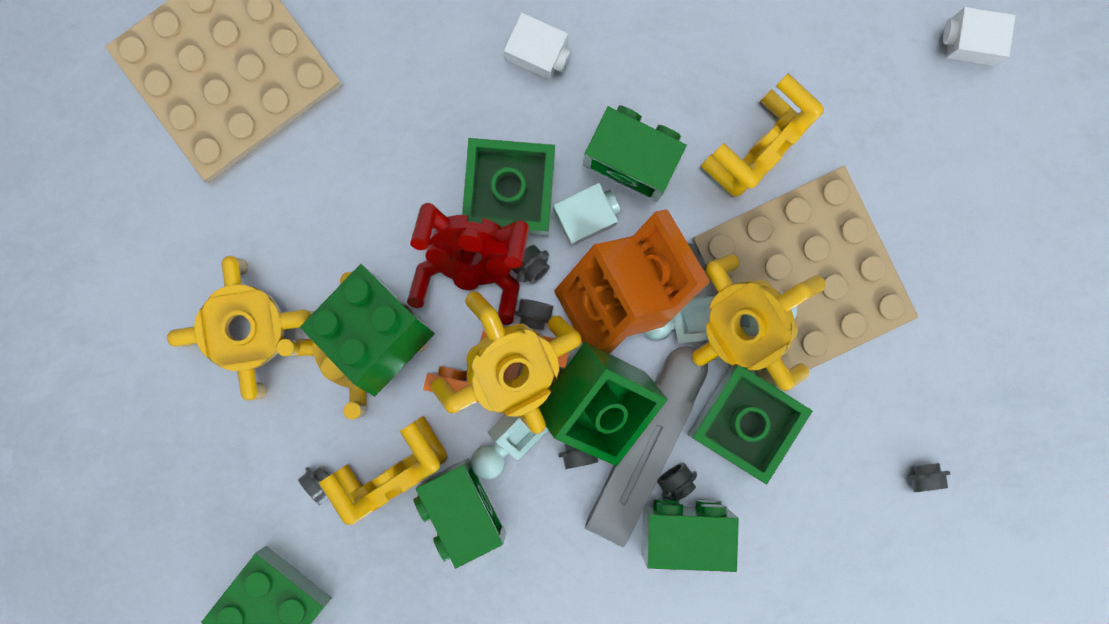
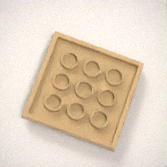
M168 0L105 46L206 183H210L343 85L280 0Z
M845 165L691 239L693 244L697 246L698 252L701 254L706 265L728 254H734L738 257L739 267L735 271L728 273L734 284L748 280H764L769 282L777 291L786 292L815 275L824 278L826 282L825 289L798 305L797 316L794 319L797 325V335L789 350L781 358L788 370L799 363L805 364L810 370L918 318L914 306ZM766 368L754 370L757 376L773 386H777Z

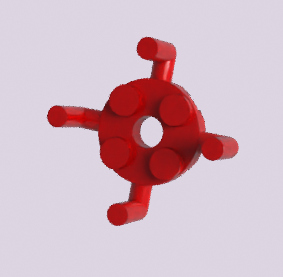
M432 203L421 205L410 245L416 250H426V261L419 263L416 267L407 299L408 305L413 308L423 307L431 276L442 273L453 279L455 286L463 290H474L478 285L495 283L502 289L497 312L502 325L512 324L520 284L509 273L511 268L522 266L529 234V225L523 220H518L501 227L497 223L482 218L480 224L467 221L468 215L447 217Z

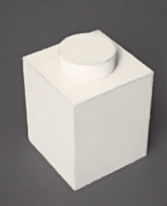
M964 7L946 23L943 34V44L948 45L946 58L992 66L998 65L1010 56L1016 15Z
M521 12L504 49V57L506 61L551 81L555 70L563 72L572 49L566 47L568 44V33Z

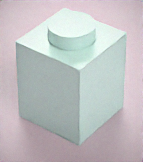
M600 183L553 205V211L571 247L616 226L618 220L615 215L621 212L612 191L609 189L604 192Z

